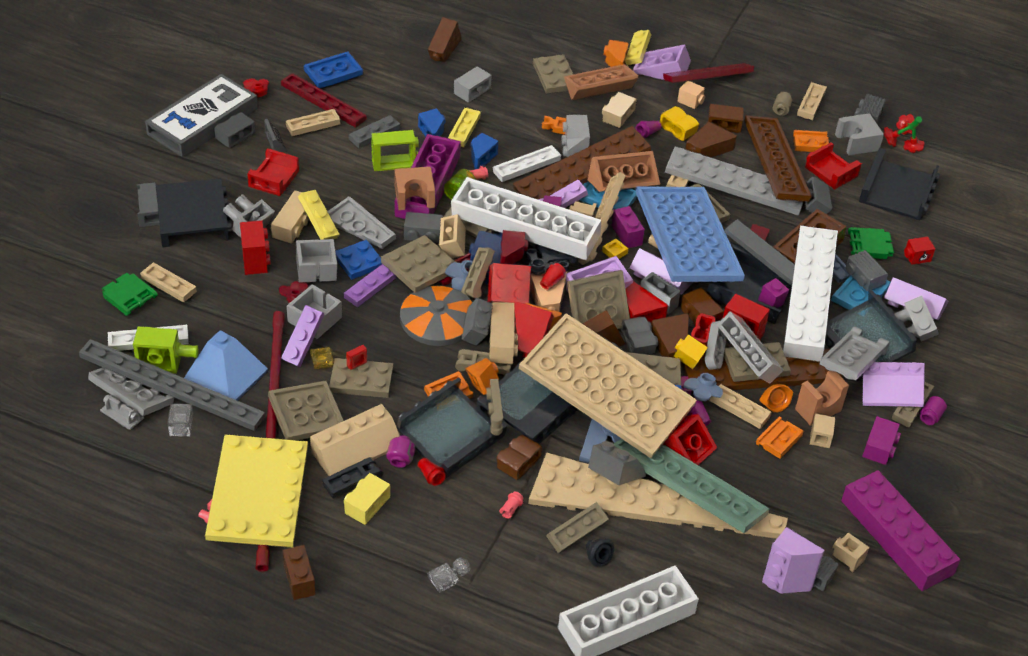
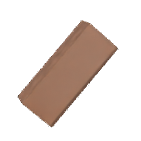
M623 64L564 76L571 100L632 88L638 79V75Z
M653 151L592 158L588 181L599 192H605L610 178L619 172L625 175L622 189L660 185Z

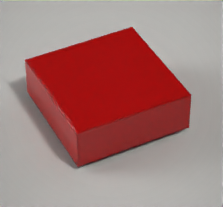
M364 345L346 352L347 367L350 370L367 363V348Z

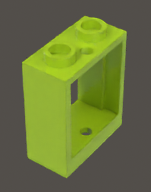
M413 130L371 133L374 171L411 168L418 154L416 147H419L418 137L414 136ZM409 144V154L381 156V146Z

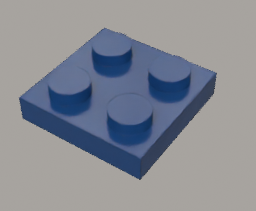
M367 240L335 251L336 260L351 280L371 273L382 265L381 257Z

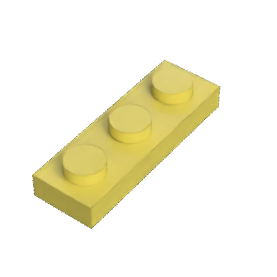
M640 30L634 33L625 59L627 66L642 63L651 37L649 30Z
M464 108L448 139L461 141L460 146L464 147L480 118L481 111Z
M316 190L300 193L298 198L320 239L338 238L340 234Z

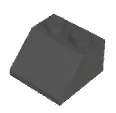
M608 441L593 445L589 469L617 485L646 476L645 470L638 459L631 456L629 452L615 447L613 443Z

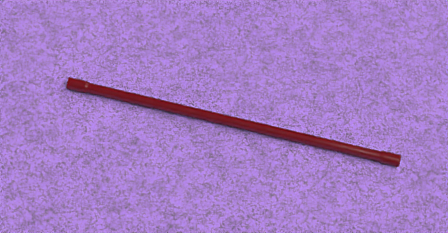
M276 311L273 314L269 391L279 389L282 337L285 314L282 311ZM268 397L266 438L276 439L277 417ZM258 545L255 569L259 572H265L269 569V545Z

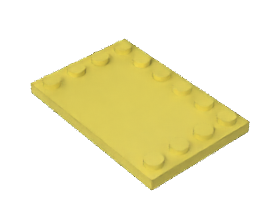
M225 435L205 539L209 541L293 547L308 442Z

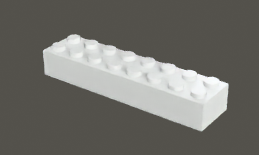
M468 177L451 201L452 215L458 214L462 220L503 233V230L525 232V240L584 260H587L601 235L600 219Z
M800 226L783 349L785 357L821 361L825 344L838 233L836 230Z

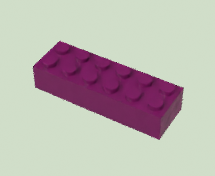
M427 134L411 168L431 167L435 188V208H428L426 200L422 197L413 196L406 199L405 210H398L396 198L395 217L405 219L406 212L434 214L459 161L461 141Z
M879 470L846 485L841 500L843 504L921 591L955 574L961 559Z

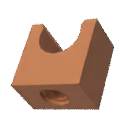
M431 167L394 169L398 210H405L406 199L413 196L422 197L426 200L428 208H435V188Z
M828 371L824 382L816 389L806 381L802 383L795 410L811 426L815 414L832 416L842 411L849 385L836 371Z

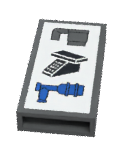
M220 74L145 121L147 135L181 157H184L215 137L214 127L219 123H223L231 116L241 112L249 115L258 109L257 95Z

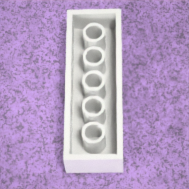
M673 566L560 613L558 629L575 656H598L695 614L698 597L678 568Z

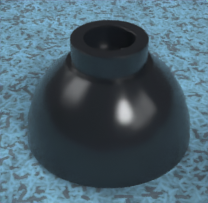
M602 537L589 540L586 544L589 561L596 567L606 565L614 554L613 542Z

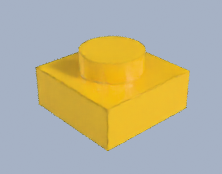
M614 239L603 246L602 252L610 258L617 256L620 259L628 254V248L617 239Z

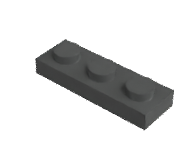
M389 115L350 133L349 140L355 146L361 148L372 143L371 133L397 131L400 129V123Z

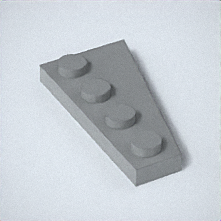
M350 196L327 211L335 227L358 238L367 240L377 247L383 249L396 239L394 232Z
M104 367L89 372L88 380L110 395L115 396V398L131 409L137 410V413L142 416L167 407L174 402V397L160 395V391L153 388L150 390L142 387V383L132 380L128 381L125 376Z

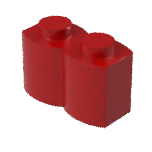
M701 313L698 315L695 328L691 332V337L706 347L711 323L715 322V317Z

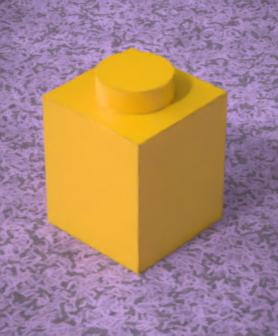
M687 335L685 340L680 339L675 346L677 352L674 357L679 358L681 362L694 369L708 347Z

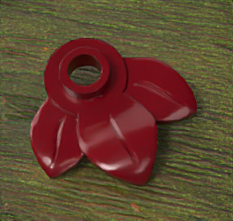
M299 280L294 281L291 286H280L279 293L285 296L288 303H290L308 288V284L306 282H299Z

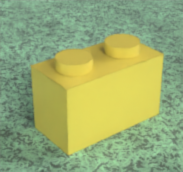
M369 473L358 482L357 487L352 492L346 495L344 499L345 514L366 525L390 498V484Z

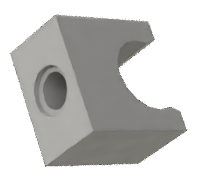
M870 113L839 118L835 132L837 138L850 137L846 151L848 155L878 151L884 135Z

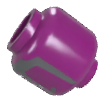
M402 435L393 438L387 450V459L391 465L399 468L409 465L413 461L415 444L407 436Z

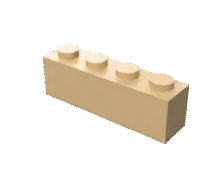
M492 301L489 360L495 363L513 364V356H517L518 351L514 303Z

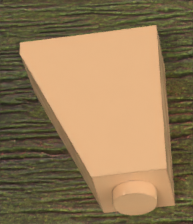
M567 272L565 277L549 288V290L543 289L540 285L545 273L541 275L530 274V290L536 306L560 312L566 287Z

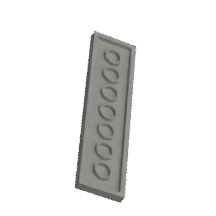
M674 147L666 166L665 173L795 215H799L803 201L776 199L766 175L683 148Z

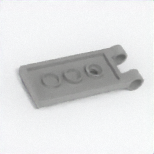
M854 326L848 334L821 358L820 365L829 371H836L842 374L847 379L857 380L881 355L884 356L886 354L890 341L880 338L875 343L862 337L864 330Z

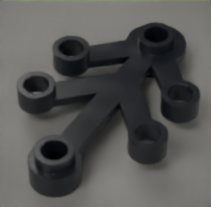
M536 244V249L529 248L526 251V258L531 260L529 266H531V273L534 275L545 273L549 266L554 264L549 262L559 261L558 263L567 272L569 270V263H577L578 257L569 254H559V251L553 249L549 252L547 247ZM537 250L541 252L542 259L537 257Z

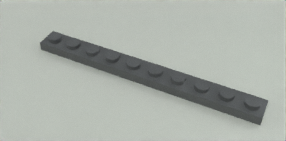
M90 339L79 351V356L82 359L255 431L265 418V412L94 340Z

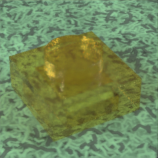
M330 347L310 350L314 369L334 365Z

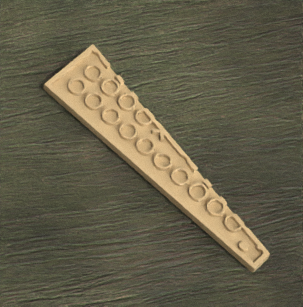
M546 453L528 503L554 508L555 505L565 506L568 510H575V508L586 509L597 502L601 509L611 516H624L626 518L676 525L687 523L694 524V527L697 528L709 526L715 527V530L719 531L730 529L740 534H752L754 536L776 539L785 530L788 518L768 513L765 518L751 529L742 533L664 484L640 478L617 485L589 469V464Z

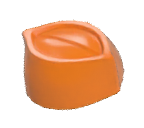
M775 384L764 391L759 401L772 412H781L789 406L793 391L784 384Z

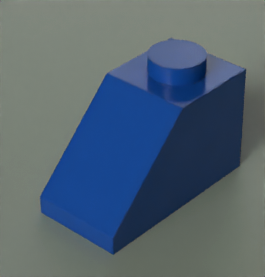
M437 108L418 114V127L425 137L427 134L442 136L446 121L444 115Z
M481 133L471 141V157L474 170L479 169L480 166L484 167L498 154V141L484 133Z

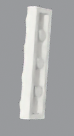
M551 145L493 167V173L501 182L560 161L561 154Z
M187 325L157 327L178 329L181 345L189 344ZM137 329L108 332V347L118 351L133 350V341Z

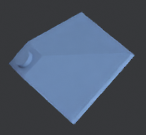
M220 330L206 343L184 379L238 401L268 372V368L236 338Z

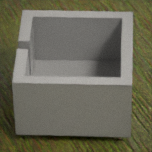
M334 239L296 240V262L299 282H316V279H319V281H336L337 260Z
M313 284L287 305L288 322L294 326L297 325L305 305L325 313L314 336L316 339L342 318V301L330 294H327L325 297V291Z

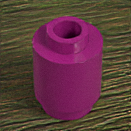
M930 397L920 412L922 422L927 425L937 423L947 409L945 401L940 397Z

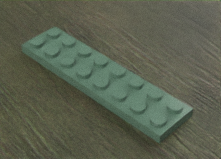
M622 438L614 443L615 447L625 450L631 456L637 458L645 473L742 533L747 532L768 515V507L663 444L654 456L649 458Z

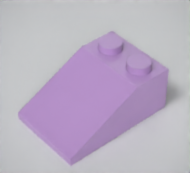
M685 45L645 52L642 63L635 64L633 71L636 74L664 80L663 73L688 70L691 59Z
M617 256L567 273L566 290L568 291L567 281L616 270L623 271L625 288L633 283V279Z

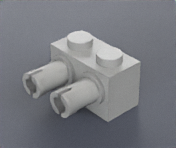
M243 194L235 201L244 210L243 213L238 211L232 203H229L223 209V212L234 221L232 230L240 237V222L262 220L264 228L269 224L275 212L262 199L253 204Z
M922 295L905 302L904 310L894 314L898 320L900 319L903 322L907 320L912 321V326L906 329L917 336V338H920L921 342L939 334Z

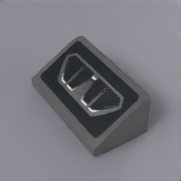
M265 119V133L272 150L285 152L286 147L278 129L268 119Z

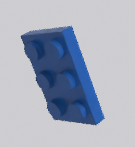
M348 51L304 65V71L318 88L363 75L362 67Z

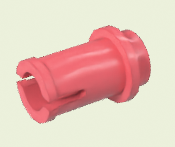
M480 166L479 169L465 171L466 178L485 180L488 177V170L486 167Z
M518 492L510 493L508 500L499 510L500 514L510 519L518 506H522L523 496Z

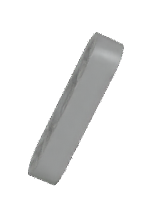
M720 321L712 322L710 327L708 348L705 354V363L709 370L721 368L727 337L717 326Z

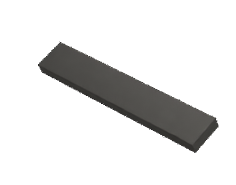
M738 219L725 229L724 233L792 286L795 264Z

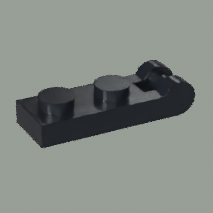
M368 457L322 479V485L334 499L356 488L358 482L369 473L381 478L384 472L380 467L376 466V462L372 457Z

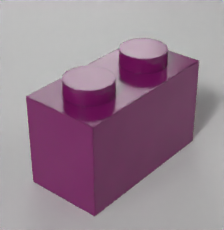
M631 207L614 209L611 226L622 244L627 248L642 245L645 229Z
M876 416L862 457L886 465L888 457L893 458L896 449L893 443L898 444L901 433L897 431L900 424Z

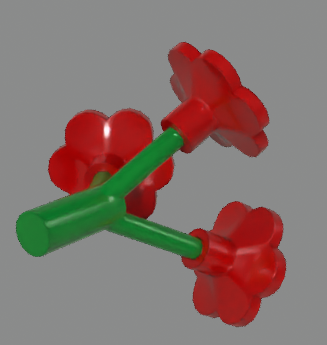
M911 114L907 116L901 115L896 123V127L900 129L899 131L893 132L892 129L885 127L884 136L888 144L893 147L897 146V137L900 134L909 133L912 134L911 140L905 141L904 150H909L911 153L922 151L925 143L916 137V127L922 122V118L918 116L914 119V116Z

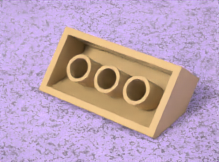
M380 404L310 436L311 453L327 475L330 476L368 457L377 459L387 454L390 441L400 435L392 416Z

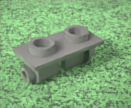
M106 395L104 397L105 406L100 411L125 428L131 430L144 419V416L138 414L137 410L131 409L116 399L115 396Z

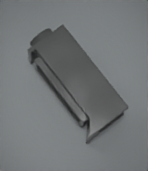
M137 184L140 211L137 213L139 227L159 225L156 184Z

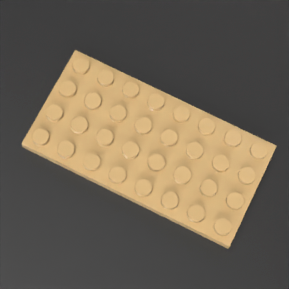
M567 313L519 364L520 370L649 458L654 456L697 401Z

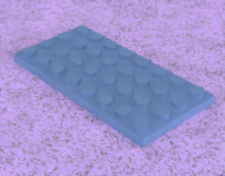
M705 187L636 188V195L672 282H735L744 280L743 270L726 233H724L725 231Z

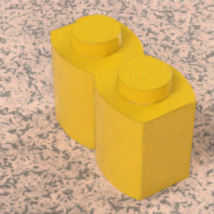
M674 106L662 113L660 117L661 126L665 130L672 132L679 140L684 141L698 131V121L692 116L687 115L679 107Z

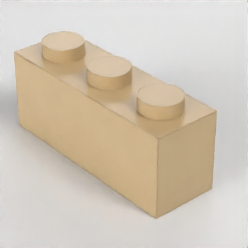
M294 191L272 222V238L293 243L295 238L299 237L303 226L307 225L309 217L298 198L302 192Z

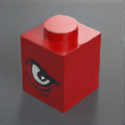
M929 237L908 239L904 249L905 257L908 258L911 265L931 262L935 252V247Z

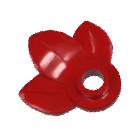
M247 79L243 81L244 88L253 92L257 97L267 94L268 80L261 79L257 81L256 79Z

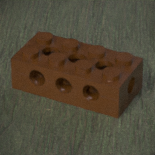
M816 209L773 248L795 264L800 226L838 231L836 247L844 241L846 226Z

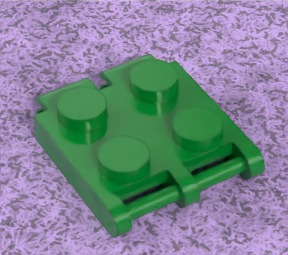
M850 227L848 229V234L851 236L849 242L853 249L851 255L866 250L873 258L887 259V257L893 256L894 250L890 232H884V229Z
M128 273L115 279L116 283L112 281L102 288L103 297L126 316L131 314L130 311L138 306L142 307L144 302L158 296L157 292L136 275H129Z

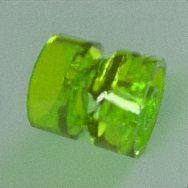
M461 169L444 184V191L450 199L454 198L467 177L476 180L470 171Z

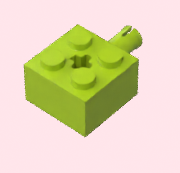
M138 326L133 341L135 358L173 374H177L181 357H198V345H181L178 329Z

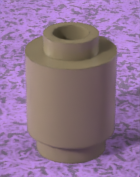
M781 92L776 96L773 111L777 115L783 116L789 112L792 103L791 95L787 92Z

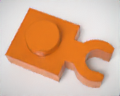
M545 116L542 128L553 129L554 133L565 135V132H563V122H566V118L556 117L555 120L552 117Z

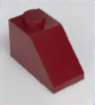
M503 230L500 264L512 265L523 258V252L528 249V240H525V232Z

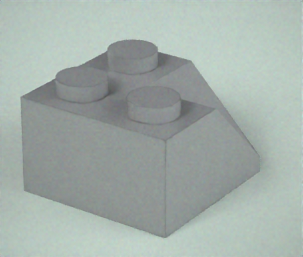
M566 115V122H563V132H565V135L561 137V144L564 145L563 157L567 158L589 147L590 134L587 115Z

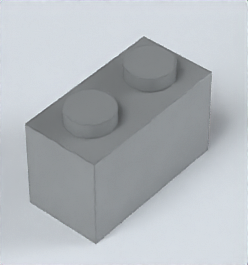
M475 67L454 80V94L469 103L491 89L492 75L479 67Z

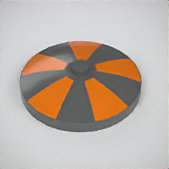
M429 286L406 297L400 308V323L403 330L420 343L433 346L454 344L462 340L467 309L472 304V301L467 295L457 289L446 286Z

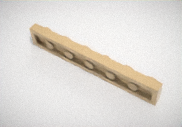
M621 172L610 178L595 218L601 220V235L587 260L578 258V262L582 265L593 261L597 255L596 249L603 239L601 236L608 227L607 221L613 214L612 208L619 199V191L624 186L625 175Z

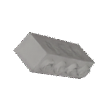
M730 311L717 324L719 329L760 379L771 383L784 371L741 317Z

